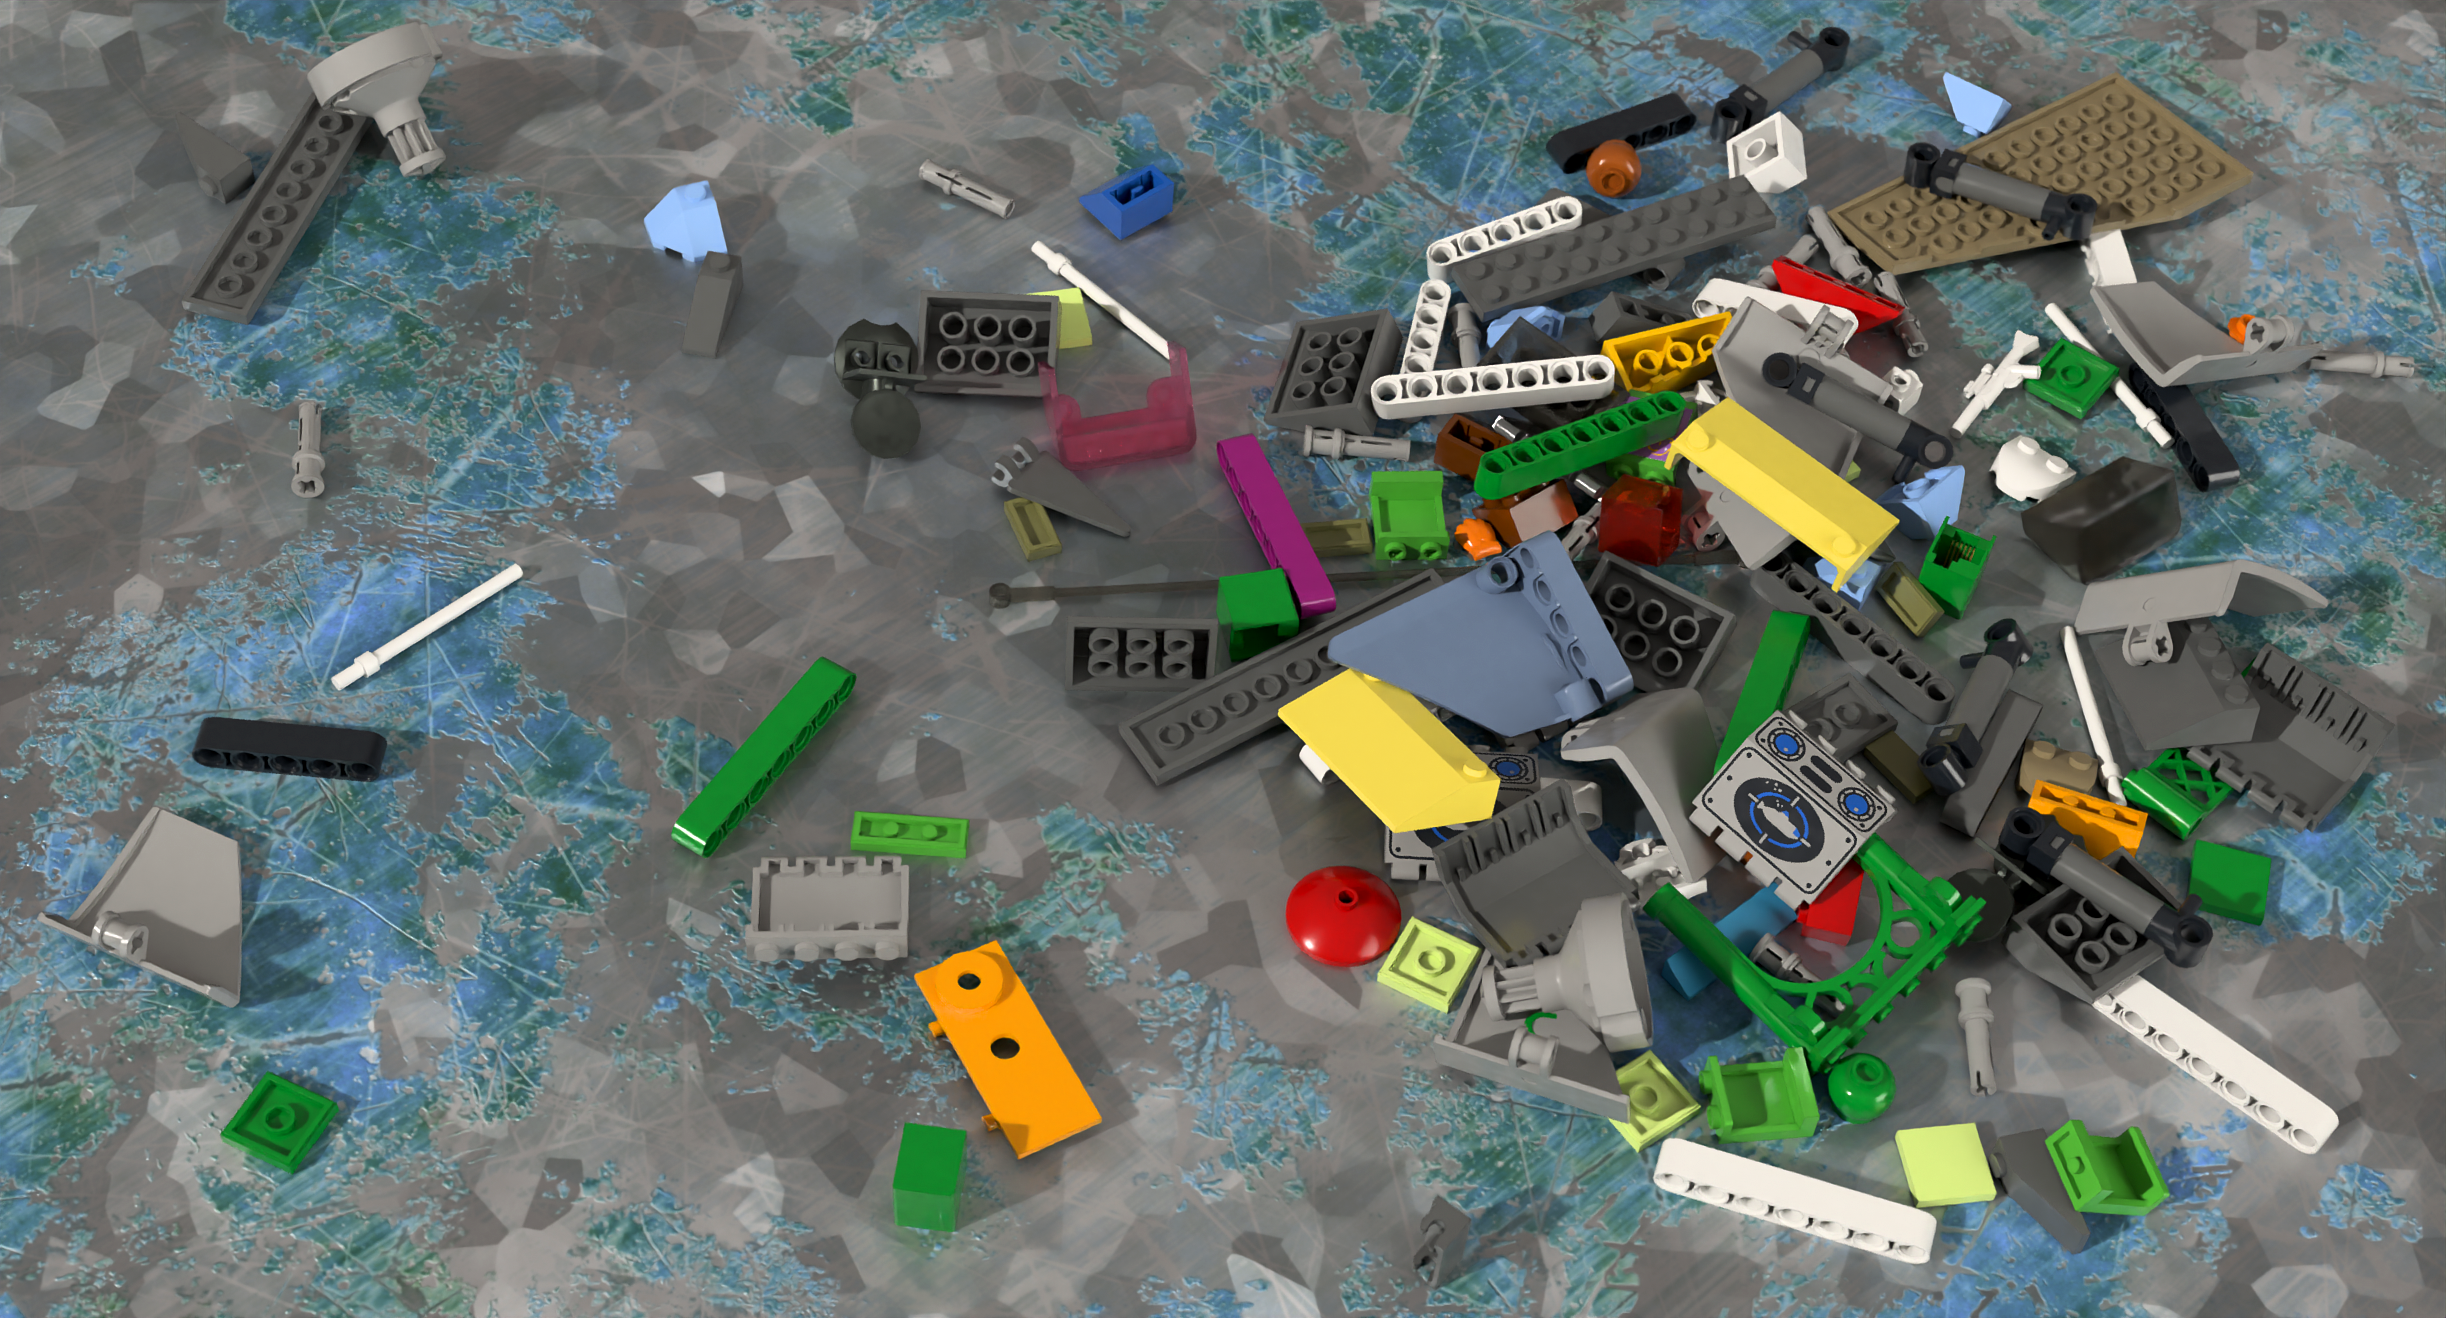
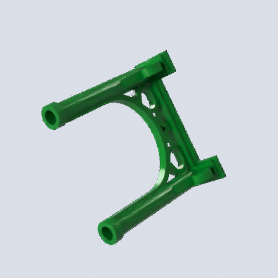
M1876 832L1852 857L1868 874L1878 894L1880 921L1876 937L1868 952L1853 967L1836 977L1824 981L1793 983L1768 975L1749 960L1670 882L1662 886L1642 908L1653 921L1658 919L1789 1048L1802 1047L1810 1080L1819 1072L1826 1076L1834 1065L1841 1060L1840 1058L1848 1049L1853 1050L1868 1035L1864 1028L1874 1020L1877 1024H1880L1895 1009L1891 1002L1900 994L1906 999L1921 984L1917 977L1926 969L1933 973L1947 959L1948 956L1944 951L1951 944L1959 948L1973 934V929L1983 920L1979 913L1986 904L1985 900L1981 897L1976 900L1971 895L1963 903L1959 892L1948 881L1937 876L1931 881L1925 879ZM1891 890L1911 909L1893 912ZM1906 921L1911 922L1918 928L1920 937L1914 945L1904 948L1893 942L1890 933L1891 925ZM1932 928L1936 932V934L1930 939V933ZM1886 954L1900 960L1909 959L1889 979L1884 974L1882 965ZM1871 965L1869 970L1870 974L1864 973V971ZM1860 987L1874 991L1875 993L1853 1013L1854 1003L1849 992ZM1781 995L1804 997V1005H1799L1794 1009ZM1831 995L1839 999L1843 1007L1842 1014L1838 1015L1837 1019L1833 1021H1823L1813 1011L1816 996Z

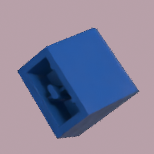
M1151 164L1126 171L1079 197V202L1116 237L1122 240L1172 212L1174 183L1157 167Z

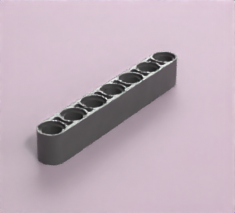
M1780 552L1773 559L1752 571L1750 584L1758 594L1780 611L1810 615L1809 633L1919 720L1930 725L1941 724L1946 720L1955 697L1956 690L1954 685L1790 557Z

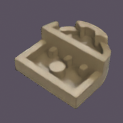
M2026 738L2014 785L2017 791L2024 789L2032 795L2036 780L2038 779L2091 795L2097 777L2099 760L2091 758L2083 752H2070L2057 748L2046 741H2033Z

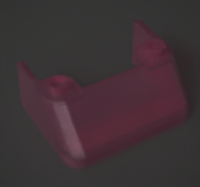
M1175 341L1167 342L1171 376L1158 378L1149 385L1146 393L1148 408L1081 418L1079 404L1073 397L1067 394H1058L1055 368L1045 361L1038 362L1044 413L1060 463L1071 471H1083L1189 452L1196 443L1197 433L1186 348Z

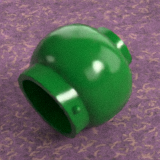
M1854 1053L1843 1057L1834 1065L1828 1079V1093L1831 1106L1839 1117L1852 1124H1866L1880 1117L1890 1108L1896 1094V1080L1889 1065L1881 1058L1869 1053Z

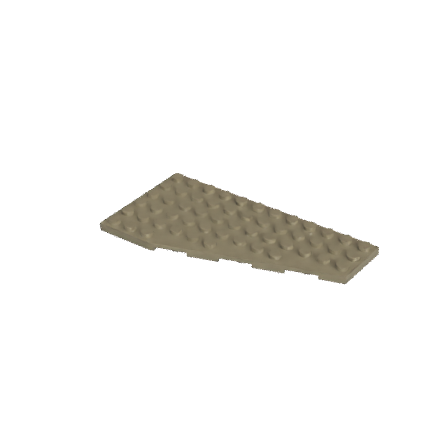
M2117 72L1954 150L1955 152L1967 155L1966 163L2067 196L2074 193H2082L2093 197L2098 206L2091 234L2116 229L2126 230L2181 219L2251 183L2254 173ZM1903 175L1827 212L1830 220L1842 236L1885 271H1890L1894 275L2073 240L2064 237L2058 230L2054 239L2047 241L2041 235L2047 225L2045 223L1954 194L1951 199L1929 193L1930 187L1914 188L1904 181Z

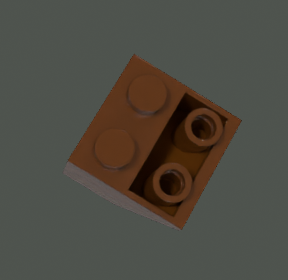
M1455 413L1437 436L1434 463L1474 482L1481 456L1486 452L1512 444V442L1496 432L1491 425L1469 414Z
M1553 479L1500 499L1489 500L1482 498L1483 503L1472 509L1476 518L1488 522L1493 527L1496 539L1505 548H1513L1519 543L1547 530L1554 532L1579 518L1564 479Z

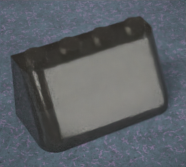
M2122 456L2021 512L2024 532L2074 582L2086 586L2093 582H2099L2176 537L2181 527V513L2174 470Z

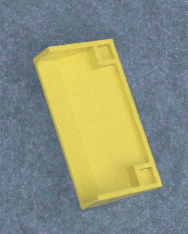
M1729 397L1694 420L1671 444L1664 465L1670 471L1683 456L1829 561L1837 567L1838 574L1831 587L1836 593L1900 522L1891 513Z
M1349 668L1279 708L1278 716L1394 833L1491 819L1501 779L1411 693Z

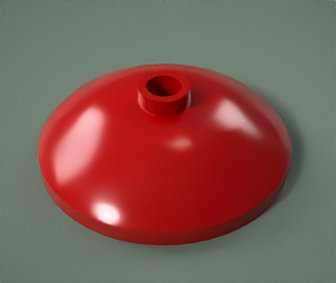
M1329 866L1309 873L1294 886L1288 897L1285 918L1292 940L1305 954L1327 965L1356 967L1371 963L1390 950L1399 935L1402 915L1395 893L1381 878L1357 867ZM1340 900H1348L1350 903H1343Z

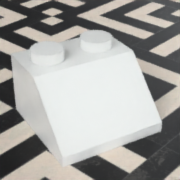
M1780 111L1726 142L1729 177L1734 178L1744 174L1759 193L1780 194L1807 179L1802 132Z

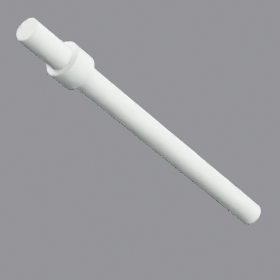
M1037 241L1033 245L1032 252L1048 264V269L1058 277L1064 276L1076 287H1080L1081 291L1173 364L1177 365L1181 362L1184 356L1182 352L1075 269L1070 259L1060 252L1055 253L1041 241Z
M2051 303L2045 308L2046 314L2071 343L2105 360L2056 303ZM2118 376L2110 385V388L2136 416V423L2145 433H2150L2163 449L2169 448L2175 440L2160 424L2161 418L2153 409H2147Z
M515 563L374 652L367 651L354 659L353 665L331 678L334 686L341 690L362 676L368 678L379 671L380 665L521 578L524 575L522 569Z
M2070 626L2063 627L2059 633L2096 756L2099 760L2100 767L2097 772L2101 785L2106 787L2110 802L2126 807L2127 802L2121 786L2123 782L2121 769L2117 763H2114L2074 629Z

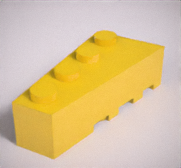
M1730 311L1604 341L1600 355L1608 357L1615 367L1614 389L1610 394L1616 407L1625 404L1630 389L1652 394L1661 391L1676 392L1717 371L1712 349L1732 319Z

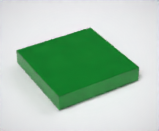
M2060 338L2038 363L2037 366L2041 368L2040 378L2025 379L2022 388L2082 419L2119 376L2120 368Z
M2196 839L2192 850L2186 898L2190 894H2197L2203 901L2198 910L2260 926L2265 915L2272 859Z
M267 1071L222 1131L220 1137L222 1142L293 1174L339 1111L337 1102Z

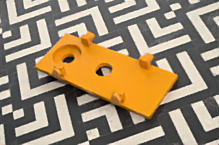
M997 940L971 951L954 954L943 963L914 975L916 983L938 1019L928 1024L929 1029L935 1038L943 1034L949 1038L991 1112L982 1117L988 1132L999 1128L1018 1160L1102 1122L1101 1115ZM974 974L980 979L981 983L975 989L966 990L961 988L958 980L963 975ZM1011 1038L1019 1044L1020 1050L1013 1058L1000 1059L991 1052V1045L997 1039Z

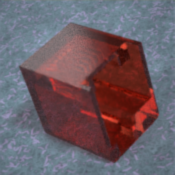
M1624 474L1602 495L1598 551L1604 553L1606 550L1624 559L1659 567L1679 546L1683 489Z

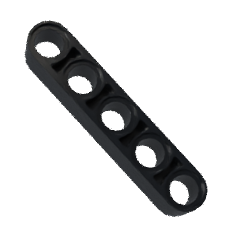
M1670 93L1560 131L1549 139L1546 144V151L1565 174H1573L1585 170L1591 154L1606 141L1614 139L1625 141L1636 152L1687 133L1695 125L1697 117L1677 93Z
M2136 362L2131 363L2128 369V378L2133 390L2146 408L2153 409L2161 418L2160 424L2175 440L2170 446L2198 490L2204 493L2237 485L2240 479L2238 463L2187 385L2159 386Z
M208 717L201 722L193 747L192 757L197 763L210 768L371 782L379 777L387 748V741L378 733L364 730Z

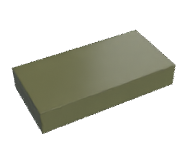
M1023 497L1004 502V512L1028 562L1062 553V543L1043 505Z
M1367 518L1300 523L1317 558L1372 553L1373 544Z
M1894 561L1874 587L1916 637H1925L1945 612L1902 561Z
M1893 730L1865 747L1863 755L1913 804L1934 792V789L1918 767L1917 761L1920 756Z

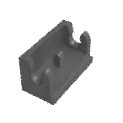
M1438 1195L1432 1202L1431 1210L1421 1221L1420 1234L1426 1233L1424 1245L1415 1254L1412 1268L1416 1270L1426 1259H1431L1436 1263L1435 1269L1431 1271L1427 1279V1284L1435 1290L1463 1259L1472 1220Z

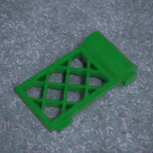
M2186 747L2167 748L2147 768L2143 767L2139 771L2132 769L2124 778L2121 786L2125 789L2123 794L2127 801L2144 813H2148V816L2183 841H2186L2196 831L2202 821L2235 789L2225 782H2213L2210 772H2217L2218 769L2215 767L2208 772L2192 760H2182L2180 750L2189 751ZM2160 769L2176 770L2178 780L2168 779L2158 771ZM2185 770L2201 771L2203 781L2187 780ZM2191 791H2206L2209 801L2204 805L2192 796Z

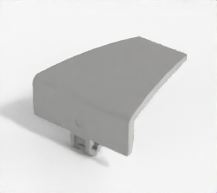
M2155 281L2094 286L2090 290V294L2100 313L2119 342L2144 372L2156 384L2162 387L2287 373L2296 369L2324 348L2321 341L2307 345L2285 347L2290 343L2294 335L2293 323L2286 315H2275L2270 319L2266 317L2251 319L2246 327L2243 345L2195 314Z
M1746 297L1712 349L1714 360L1728 397L1845 480L1864 434L1785 394L1789 388L1788 386L1776 388L1767 384L1761 375L1763 361L1774 353L1782 352L1789 354L1794 358L1797 368H1800L1804 362L1882 405L1892 392L1893 386L1836 351L1850 332L1854 322L1849 319L1845 322L1829 312L1830 308L1825 304L1808 329L1804 331L1751 297ZM1782 360L1773 361L1769 368L1771 377L1776 380L1785 379L1789 372L1788 365Z
M1683 456L1680 463L1702 496L1698 502L1683 514L1681 519L1685 530L1693 534V543L1698 550L1705 552L1715 549L1723 542L1726 534L1746 567L1753 571L1773 559L1792 542L1797 540L1796 537ZM1885 541L1870 555V557L1888 563L1896 559Z
M2238 559L2093 582L2086 589L2073 629L2075 634L2080 637L2083 634L2127 628L2122 645L2124 658L2131 666H2140L2150 660L2155 663H2163L2170 660L2173 653V643L2167 622L2214 615L2219 617L2225 613L2226 609L2256 617L2319 607L2326 608L2329 601L2304 582L2285 572L2257 562Z
M1685 687L1636 694L1609 715L1585 719L1576 728L1569 730L1563 736L1561 741L1562 749L1560 750L1563 760L1582 762L1612 758L1616 761L1649 810L1687 883H1696L1728 855L1715 842L1724 831L1720 826L1709 837L1689 820V817L1698 808L1692 801L1713 778L1718 756L1709 718L1701 696L1696 690Z
M159 807L151 808L106 874L68 920L55 913L43 911L40 912L37 918L38 921L61 934L224 1006L233 1008L240 1002L242 886L239 842Z
M1485 949L1446 1040L1443 1036L1435 1035L1433 1049L1436 1062L1628 1124L1631 1119L1630 1097L1622 1093L1608 1048L1571 1010L1548 1012L1557 1014V1019H1536L1532 1023V1030L1535 1034L1528 1032L1524 1022L1529 1015L1543 1012L1542 1008L1506 1014V1019L1493 1022L1480 994L1482 969L1491 965H1496L1498 970L1504 968Z

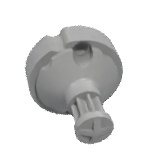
M417 22L408 23L374 34L331 55L308 73L307 79L323 110L333 108L337 113L369 117L376 120L383 137H388L401 163L399 169L404 178L429 174L447 159L442 148L437 147L425 123L427 117L418 100L427 81L435 70L434 66L443 58V54L427 23L418 25Z
M1624 892L1583 899L1581 910L1578 911L1560 953L1534 958V964L1499 970L1496 965H1491L1482 969L1481 999L1493 1022L1505 1020L1506 1014L1542 1008L1544 1013L1571 1010L1603 1044H1606L1611 1053L1650 1047L1653 1044V1017L1645 962L1631 905Z

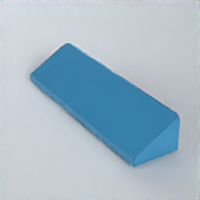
M1775 881L1768 888L1765 886L1714 924L1746 957L1750 955L1756 944L1765 934L1769 932L1775 937L1796 922L1797 915L1795 911L1774 894V891L1778 888ZM1685 946L1666 959L1661 976L1687 1001L1718 979Z

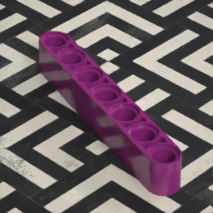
M1250 433L1217 441L1216 450L1220 466L1271 568H1283L1299 620L1334 612L1336 610V599L1331 583L1255 436Z

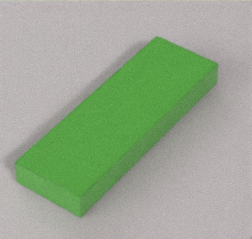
M855 811L850 842L851 850L966 858L970 819Z

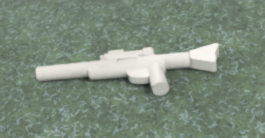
M2020 330L2017 331L2013 348L1994 371L1992 365L1986 364L1982 368V373L1975 381L1968 383L1963 390L1966 393V397L1976 396L1950 428L1949 432L1954 438H1961L1981 410H1987L2004 388L2016 387L2023 378H2040V366L2019 365L2018 363L2023 356L2040 346L2038 337L2027 335Z

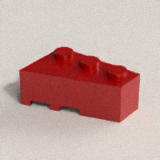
M1852 858L1812 904H1808L1804 900L1799 906L1796 922L1802 923L1800 936L1843 946L1847 945L1852 936L1864 875L1863 868Z

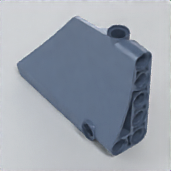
M1550 530L1519 543L1504 555L1494 557L1482 567L1334 636L1330 640L1328 657L1333 662L1430 701L1503 738H1511L1569 720L1573 723L1602 708V705L1632 691L1634 686L1632 675L1557 535ZM1491 571L1498 574L1500 583L1494 581Z

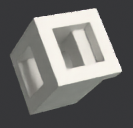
M1895 366L1882 378L1893 386L1888 399L1893 401L1894 404L1891 405L1885 401L1884 406L1904 415L1918 402L1923 383L1920 382L1918 375L1914 371L1909 369L1902 371Z

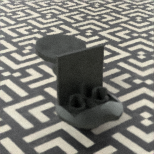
M862 319L849 326L837 341L833 355L835 374L842 387L859 400L853 408L851 417L852 434L859 446L868 454L881 459L898 458L913 448L918 441L921 430L919 413L912 401L905 397L904 394L912 385L927 381V376L916 374L919 364L918 350L910 334L898 323L878 325ZM890 357L896 359L897 367L892 364V360H889Z
M2041 814L2045 821L2044 831L2052 821L2059 825L2055 815ZM2075 835L2073 844L2088 853L2084 838ZM1976 837L1974 842L1994 856L1993 867L1995 873L1987 869L1971 868L1958 872L1947 880L1959 892L1963 903L1971 895L1976 900L1981 897L1986 901V904L1979 913L1983 920L1973 929V934L1965 941L1969 943H1981L1991 940L2003 932L2013 917L2015 900L2030 906L2064 884L2052 875L2047 881L2043 880L2023 867L2026 859H2013L2004 854L1998 844L1994 849L1982 839Z

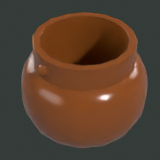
M1617 139L1606 141L1596 148L1589 157L1586 167L1588 183L1597 193L1609 198L1623 197L1633 191L1640 181L1642 172L1640 158L1633 147L1627 142Z

